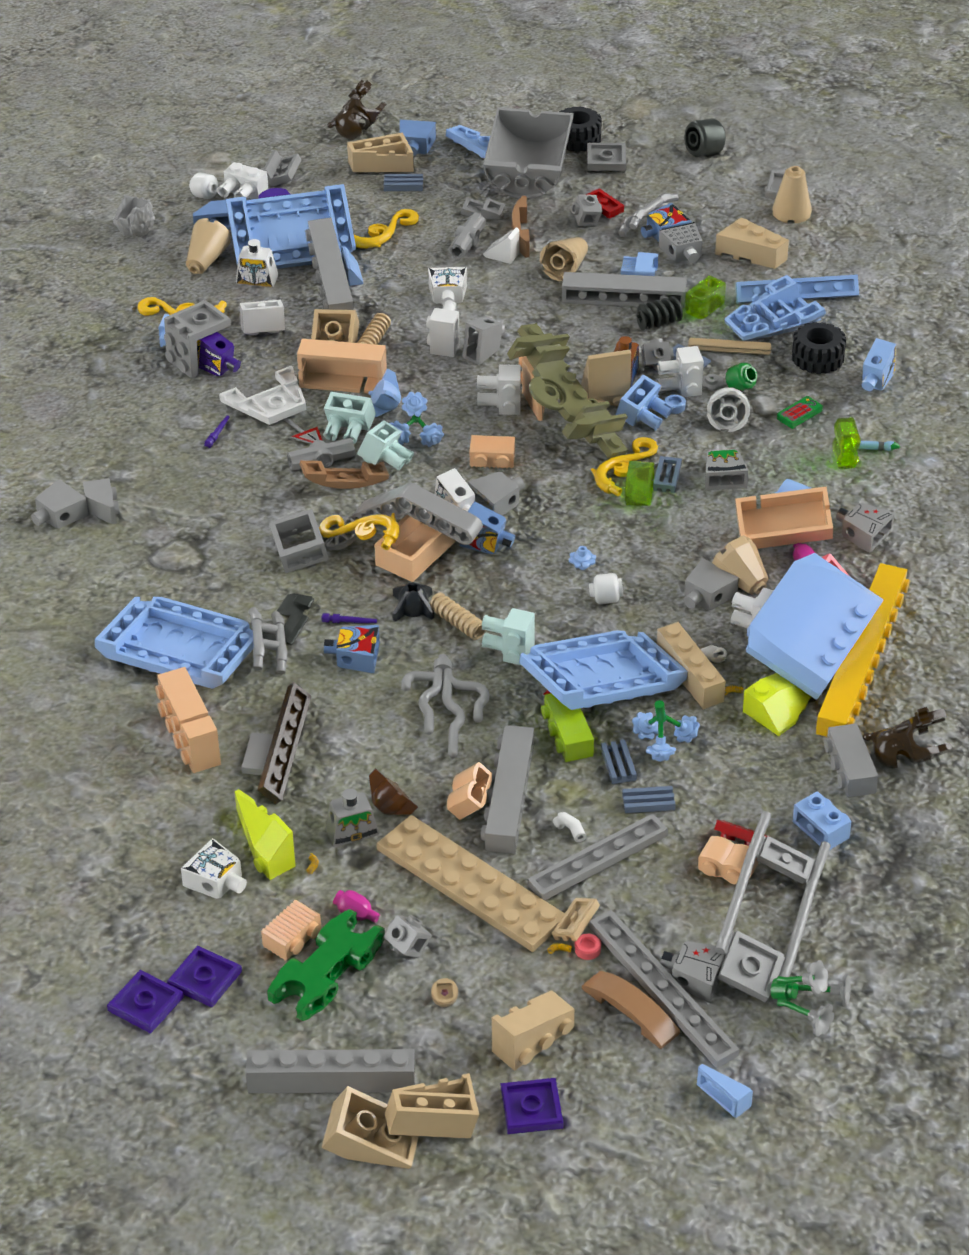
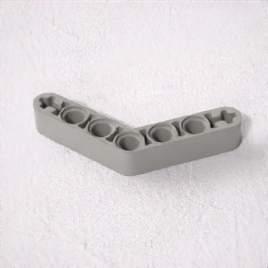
M414 483L405 484L365 500L351 516L354 520H358L362 517L376 514L390 516L392 513H395V518L407 514L464 545L471 544L483 528L482 521L475 515Z

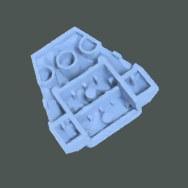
M785 275L765 286L766 292L760 297L757 294L751 297V304L741 305L724 320L743 341H752L792 332L807 323L819 322L825 316L826 311L817 301L809 304L805 302L799 295L797 283L788 275Z

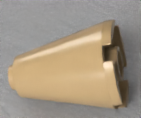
M791 166L785 170L772 207L773 216L785 223H788V220H794V223L804 222L810 218L812 212L805 171L799 166Z
M208 218L199 219L195 222L186 260V266L191 273H204L231 243V234L223 224L216 220L214 223L209 222Z
M575 237L548 243L540 253V263L543 264L545 274L551 279L563 281L564 272H576L588 252L587 242L583 238Z

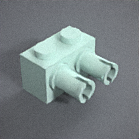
M330 392L324 407L328 425L323 436L328 440H331L332 437V441H335L341 426L348 427L343 439L353 438V443L355 444L361 430H370L376 415L371 398Z
M383 420L367 432L357 454L367 463L376 465L379 462L385 461L399 471L404 463L408 464L411 461L414 452L398 443L402 431Z
M512 608L505 620L485 615L482 621V630L501 633L502 636L486 632L482 639V647L502 651L504 662L521 665L519 663L520 654H529L531 647L535 645V613Z

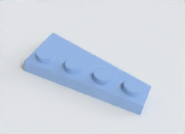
M462 125L446 129V137L466 147L467 150L473 151L481 158H485L490 136H480V132Z

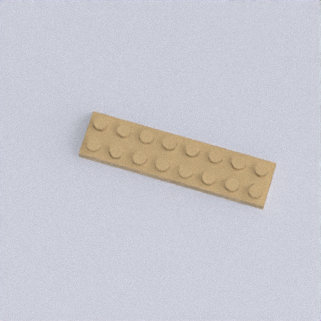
M410 815L377 842V850L531 952H534L552 936L553 930L565 915L556 907L413 815Z

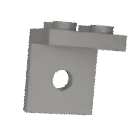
M206 300L165 317L164 339L166 341V359L190 378L198 376L197 340L231 326V319Z

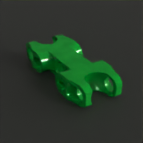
M351 909L345 910L337 917L331 919L319 931L316 937V946L319 948L305 962L302 963L292 958L279 970L267 990L268 1001L278 1004L288 996H300L302 998L298 1001L295 1008L297 1011L296 1018L301 1021L308 1020L316 1013L322 1011L334 999L338 991V983L335 981L350 966L362 970L374 959L375 954L385 940V928L375 925L367 932L354 933L352 931L357 924V912Z

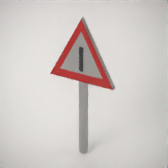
M289 418L283 419L300 432L292 436L293 439L309 444L322 440L318 427L305 431Z

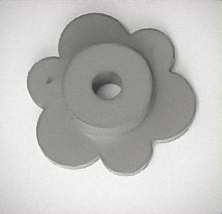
M715 374L703 376L702 387L711 391L717 390V388L723 387V377Z

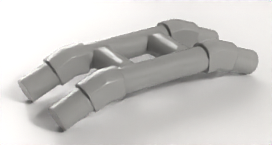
M663 193L659 195L655 200L635 211L633 215L625 218L618 234L622 237L626 236L630 228L636 229L644 216L653 210L667 205L668 202L678 201L679 195L677 193Z
M255 607L250 608L249 614L254 642L253 669H263L265 649L276 650V673L285 674L287 648L283 616L278 611H274L271 614L273 624L263 623L262 615ZM262 632L275 634L276 641L263 639Z

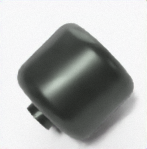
M714 118L691 121L684 133L685 146L689 153L695 157L720 153L726 142L723 125Z

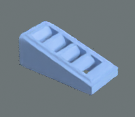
M704 1064L698 1067L697 1085L733 1117L737 1118L751 1107L753 1091L750 1088Z

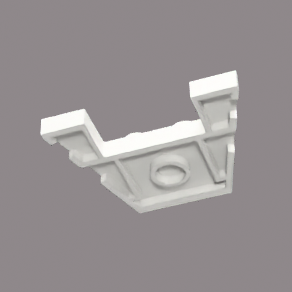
M292 366L275 372V379L281 385L248 398L236 387L219 394L222 403L268 425L306 410V402Z

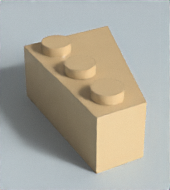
M552 990L527 1002L528 1006L522 1009L515 1006L509 1010L510 1014L504 1017H500L498 1014L492 1017V1052L514 1071L522 1065H527L535 1055L542 1050L548 1049L555 1040L562 1035L568 1034L574 1027L575 1009Z
M470 1073L463 1074L461 1079L448 1081L447 1078L440 1079L438 1084L429 1086L421 1083L393 1089L385 1111L389 1135L471 1138L479 1117Z

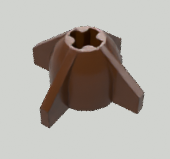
M376 768L369 774L372 803L383 814H412L418 808L402 789L398 787L396 782L385 777Z

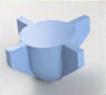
M386 369L382 380L377 383L374 390L368 393L371 396L375 409V417L397 408L401 401L396 374L389 369Z

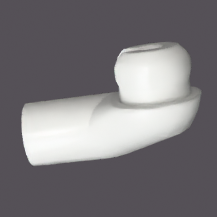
M710 645L700 649L711 662L721 663L727 657V651L722 647Z
M560 812L558 816L553 818V823L558 829H563L565 826L570 829L576 842H582L586 839V833L578 819L566 812Z

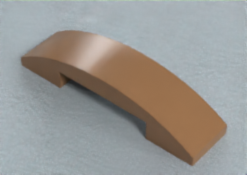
M522 196L516 202L512 212V230L516 227L519 229V252L527 258L529 257V229L521 230L520 223H527V197Z
M300 460L299 463L305 478L316 484L331 488L352 489L366 487L389 479L390 476L384 462H379L376 465L363 462L361 469L324 468L322 461Z
M599 971L582 985V990L602 1004L606 1000L641 1027V1034L660 1049L680 1034V1030L670 1017L650 997L628 981L614 974Z

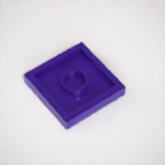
M197 945L167 980V984L183 991V995L212 1008L240 975L242 966Z
M139 970L107 1004V1009L112 1014L151 1034L184 998L183 991Z
M556 1078L500 1083L507 1135L563 1129V1117Z

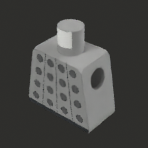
M695 222L659 230V248L674 262L688 260L690 263H695L702 255V238Z

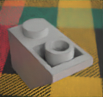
M110 478L83 482L88 513L111 524H116L115 514H120L118 501H113L117 500L116 487H111Z

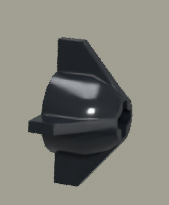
M412 582L393 588V596L398 599V605L393 612V620L396 622L404 615L408 617L425 615L431 620L434 619V610L429 604V597L433 595L432 587Z

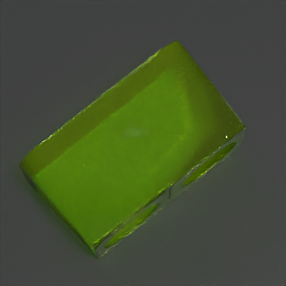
M710 275L686 292L685 312L697 319H705L725 303L726 283Z
M629 461L625 483L626 505L651 506L654 483L651 479L654 480V462Z

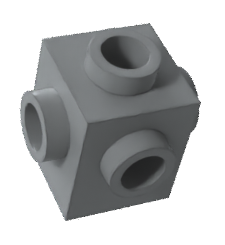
M578 194L576 201L572 204V213L575 214L578 226H597L602 213V206L598 201L597 195Z
M663 339L650 340V343L641 346L643 368L653 367V370H658V361H670L674 358L673 348L669 347V341L663 342Z
M397 915L390 922L384 938L391 943L390 948L396 953L420 957L433 935L421 926L423 924L422 921L415 916L409 915L405 917Z

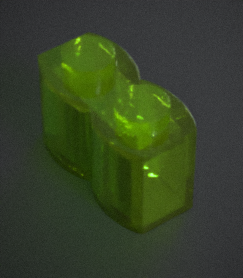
M853 417L838 418L834 424L835 438L832 442V449L838 468L852 469L857 466L859 461L857 450L860 447L861 438Z

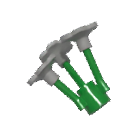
M816 960L808 964V973H803L802 976H778L773 979L770 992L771 997L777 1000L778 1006L788 1007L808 1016V1019L813 1021V1034L819 1037L821 1034L827 1033L829 1024L834 1019L833 1005L826 1004L821 1006L817 1012L813 1009L809 1011L789 1001L796 999L798 991H812L816 995L821 992H830L831 995H840L843 1007H847L850 1001L851 984L849 973H845L840 985L831 984V986H827L828 971L824 968L821 960ZM795 982H803L808 985H799Z

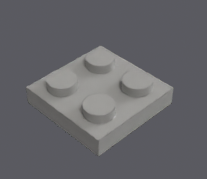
M587 143V170L595 172L626 171V144Z

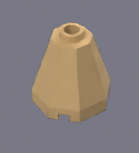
M743 535L729 542L725 546L727 551L724 554L719 551L715 555L712 563L718 568L739 577L738 587L749 594H759L763 587H767V573L757 547L750 538Z

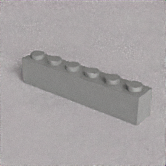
M332 218L308 221V229L305 230L306 241H310L308 243L309 253L314 255L312 257L313 269H317L315 271L316 282L321 283L319 285L320 298L324 297L322 300L323 309L353 310V300Z
M564 272L562 303L638 307L639 304L653 303L655 300L668 299L674 296L680 302L682 309H685L686 278L578 272Z
M505 725L503 735L498 736L497 749L500 750V753H495L494 767H497V770H492L491 785H494V787L488 790V803L491 804L490 807H485L484 822H487V825H482L481 840H485V851L516 854L534 749V728Z
M247 1050L248 1093H342L349 1086L362 1093L392 1092L393 1089L415 1085V1050Z

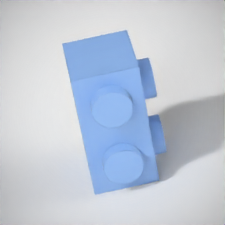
M818 791L794 804L793 823L819 846L821 842L825 841L830 843L831 850L849 839L851 820Z

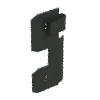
M295 593L288 594L277 610L282 615L290 616L284 625L285 642L292 645L309 619L303 612L309 610L313 604L314 598L312 596ZM262 633L264 639L276 641L275 634Z

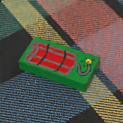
M806 396L778 412L777 420L793 429L822 412L823 405Z

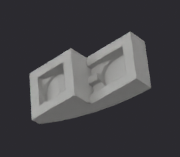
M467 197L460 214L469 217L474 212L481 213L485 219H498L506 204L489 198L486 199L485 203Z

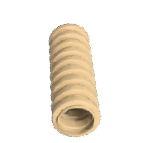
M384 313L375 314L357 343L378 345L391 325L390 318Z
M439 592L432 597L429 604L435 614L440 615L441 618L450 622L451 625L460 629L461 632L473 640H478L484 635L486 630H482V620L465 610L464 607L455 603L454 600L445 596L444 593Z

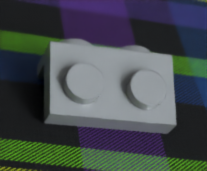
M277 150L272 151L263 171H267V178L271 186L291 182L301 162V158L298 153L281 158Z

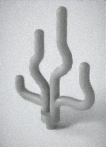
M440 654L433 663V672L411 671L403 677L401 687L402 690L409 691L412 681H433L432 687L424 691L418 701L419 709L425 716L424 732L427 735H431L434 732V713L428 701L436 696L442 688L443 704L456 717L450 724L448 735V754L451 758H455L458 755V731L464 724L465 714L463 709L452 700V688L463 691H476L480 694L473 709V719L476 723H480L483 720V708L489 702L490 694L486 686L479 682L461 681L454 678L452 675V661L448 659L446 654Z

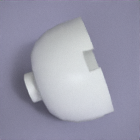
M722 388L711 396L707 404V417L710 424L717 430L729 429L728 432H734L741 429L748 421L750 404L747 397L740 390Z

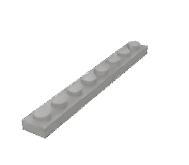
M612 910L590 920L589 928L716 1068L739 1056V1048Z

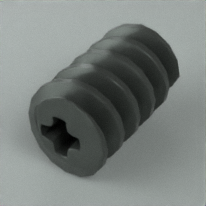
M674 296L668 299L655 300L653 303L639 304L636 311L637 323L641 330H645L646 325L651 329L654 324L656 327H659L661 322L667 325L668 321L675 323L676 318L678 321H681L683 318L682 306Z

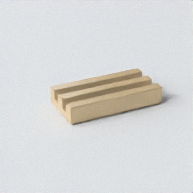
M575 898L562 920L553 930L552 935L554 939L560 940L562 937L564 941H568L569 938L572 941H577L600 906L597 899Z

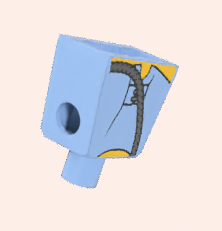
M878 338L875 339L863 363L861 384L863 389L867 391H872L873 389L883 390L895 373L896 363L895 343Z

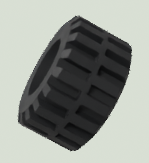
M571 107L559 111L574 113L566 147L568 151H587V143L601 142L602 118L600 114H597V111L584 107Z
M812 322L811 324L807 323L804 326L798 327V330H795L793 335L792 361L801 370H806L809 373L826 374L830 373V371H836L844 363L845 333L839 327H834L833 324H826L825 322Z

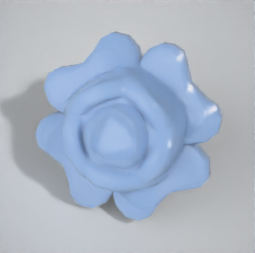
M580 546L576 552L570 553L569 562L576 568L585 570L590 565L595 564L596 555L592 554L586 546Z

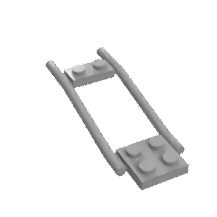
M767 811L761 813L742 865L723 928L715 946L717 953L726 954L717 979L763 1002L769 999L773 979L778 976L790 977L816 886L831 847L830 843L821 842L816 859L813 861V858L769 836L765 837L764 834L771 818V814ZM756 858V861L802 884L804 882L807 883L785 957L784 954L739 931H733Z

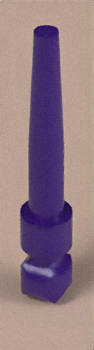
M229 415L222 420L214 432L210 433L205 440L204 446L208 448L213 446V443L218 439L219 433L229 420Z
M323 613L321 616V621L325 623L330 621L332 623H377V619L340 616V614L330 615L329 613Z

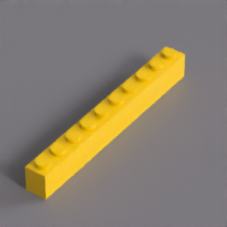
M883 563L879 564L869 590L884 600L833 677L817 717V735L827 737L828 727L855 724L854 716H859L862 702L860 700H865L868 686L866 685L871 684L873 680L874 670L872 669H877L880 661L879 653L884 652L886 645L885 637H890L892 630L891 622L895 623L898 615L897 607L901 608L904 599V594L902 593H907L910 580L906 579L907 569Z

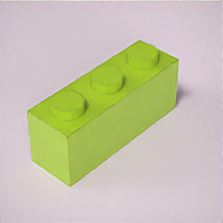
M552 693L544 695V705L541 706L542 716L544 720H548L550 736L555 737L556 750L558 753H562L564 761L570 762L594 757V738L581 708L571 710L562 704Z

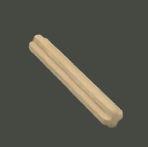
M689 338L688 347L698 346L699 351L770 355L771 343L705 338Z

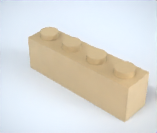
M676 622L657 629V645L688 671L687 679L683 682V685L701 708L706 709L724 702L726 681L681 624Z

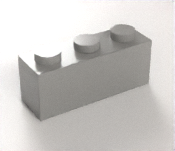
M857 723L828 727L827 738H824V748L826 753L831 755L832 769L838 773L839 787L844 788L847 798L875 794L877 791L878 774Z

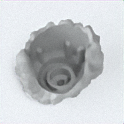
M125 195L122 203L117 208L113 225L119 231H122L123 235L146 236L153 228L155 219L150 200H146L144 197L139 199L137 196Z

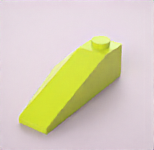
M778 673L760 679L744 690L743 712L777 736H780L796 724L800 713L807 707L811 696Z
M239 789L236 790V809L257 871L259 873L263 872L271 880L296 867L293 831L279 816L274 813L268 815L266 807L263 805L257 807L253 798Z

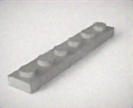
M652 813L528 878V887L538 897L547 900L668 836V828Z

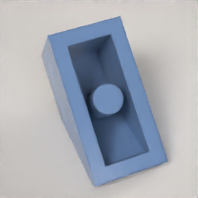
M226 200L210 201L194 212L193 223L195 224L199 219L208 218L209 222L214 223L216 220L227 229H230Z

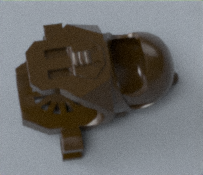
M363 80L357 84L356 88L348 95L351 99L343 105V109L327 124L328 128L335 126L337 132L346 139L360 137L362 130H367L374 124L379 114L387 105L385 102H382L377 108L371 110L362 104L360 100L371 89L372 84L368 80L364 84H362ZM364 119L365 123H360L359 120Z
M927 707L917 709L914 717L903 721L901 724L880 731L865 733L863 739L865 741H873L876 759L888 768H898L896 756L899 754L906 756L913 764L929 761L952 750L951 744L944 743L928 748L920 747L914 741L913 733L917 730L918 735L928 733L929 726L945 721V717H947L945 709L929 712Z

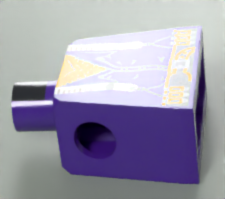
M218 332L197 340L198 368L216 376H222L228 370L238 371L241 361L233 357L234 345L232 342Z

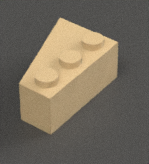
M403 132L347 142L348 163L353 172H414L413 151Z
M741 217L716 234L715 254L720 256L722 253L733 255V259L739 260L742 257L750 259L753 264L775 269L787 261L789 240Z

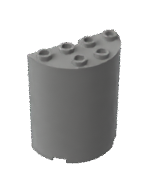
M497 107L483 163L484 173L489 182L499 187L500 192L515 198H521L522 196H526L527 199L541 197L548 190L554 188L560 179L574 113L541 111L540 114L534 115L530 110Z

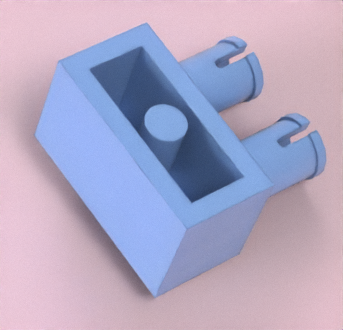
M643 374L621 398L616 415L626 414L628 418L625 422L631 426L642 421L656 431L663 419L648 411V409L652 408L665 418H668L674 406L658 398L661 385Z

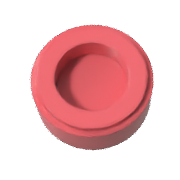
M593 934L580 935L578 940L575 941L576 955L584 960L597 958L601 953L600 939Z

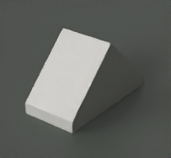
M516 227L493 242L483 255L486 258L511 264L519 255V229Z

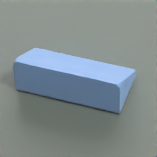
M342 246V261L349 286L362 285L364 282L357 260L345 246Z

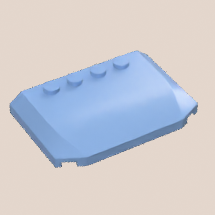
M344 184L325 186L323 191L246 200V196L226 199L237 265L242 248L248 246V241L252 239L259 240L261 247L272 250L277 269L311 265L314 255L309 253L308 243L310 241H306L305 230L308 229V221L332 218L340 253L342 246H345L350 253L356 249Z
M813 553L793 562L747 628L748 645L746 652L817 700L884 599L816 553Z
M134 597L95 638V648L105 658L159 674L185 667L194 684L210 689L222 685L254 647L253 631L250 629V624L245 620L164 597H153L152 601H140V597Z
M618 630L534 645L531 647L529 654H520L519 661L549 692L571 710L583 707L590 708L604 703L611 704L614 701L631 700L635 697L652 696L656 693L675 690L687 679L688 673L683 666L644 632H638L637 636H628L625 631Z

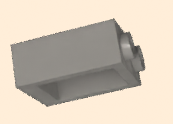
M312 509L269 522L285 573L329 560ZM313 529L316 537L315 540L283 549L280 539Z

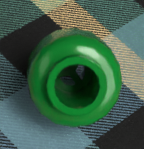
M746 362L733 365L726 371V384L729 388H735L741 392L749 390L756 384L757 372L754 367Z

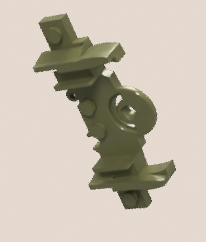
M537 323L521 325L517 331L521 337L514 341L507 355L510 360L526 356L534 368L532 372L534 378L529 383V391L532 397L540 405L551 410H558L566 421L572 422L567 423L562 430L567 439L585 438L589 444L597 443L608 459L625 455L628 450L615 432L623 429L628 416L626 414L611 416L607 410L610 403L608 401L598 403L593 398L588 399V394L576 379V374L567 372L570 365L565 363L563 359L570 350L566 346L570 336L568 334L555 336L552 333L544 334Z

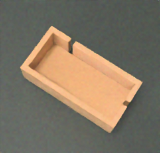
M302 339L297 352L299 388L360 393L364 377H367L364 393L368 394L382 380L387 369L386 345Z
M827 486L760 495L761 509H757L756 496L735 498L740 537L744 535L750 538L757 549L833 539V523L829 509Z
M406 515L398 522L400 533L396 543L392 544L389 550H384L381 547L384 537L374 544L375 565L414 582L456 540Z
M182 667L157 675L158 685L155 686L158 699L161 701L157 703L160 716L166 718L165 723L168 732H173L174 734L173 740L176 748H181L182 750L181 757L185 765L189 764L193 773L221 765L217 728L210 715H208V711L186 668Z

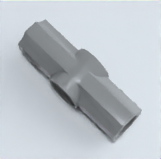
M474 212L463 226H458L455 239L449 247V253L455 259H461L466 256L471 246H477L480 233L486 225V219L481 213Z
M351 438L330 443L317 440L309 448L288 452L287 460L290 470L295 471L301 469L300 460L322 461L324 468H328L334 461L356 455Z

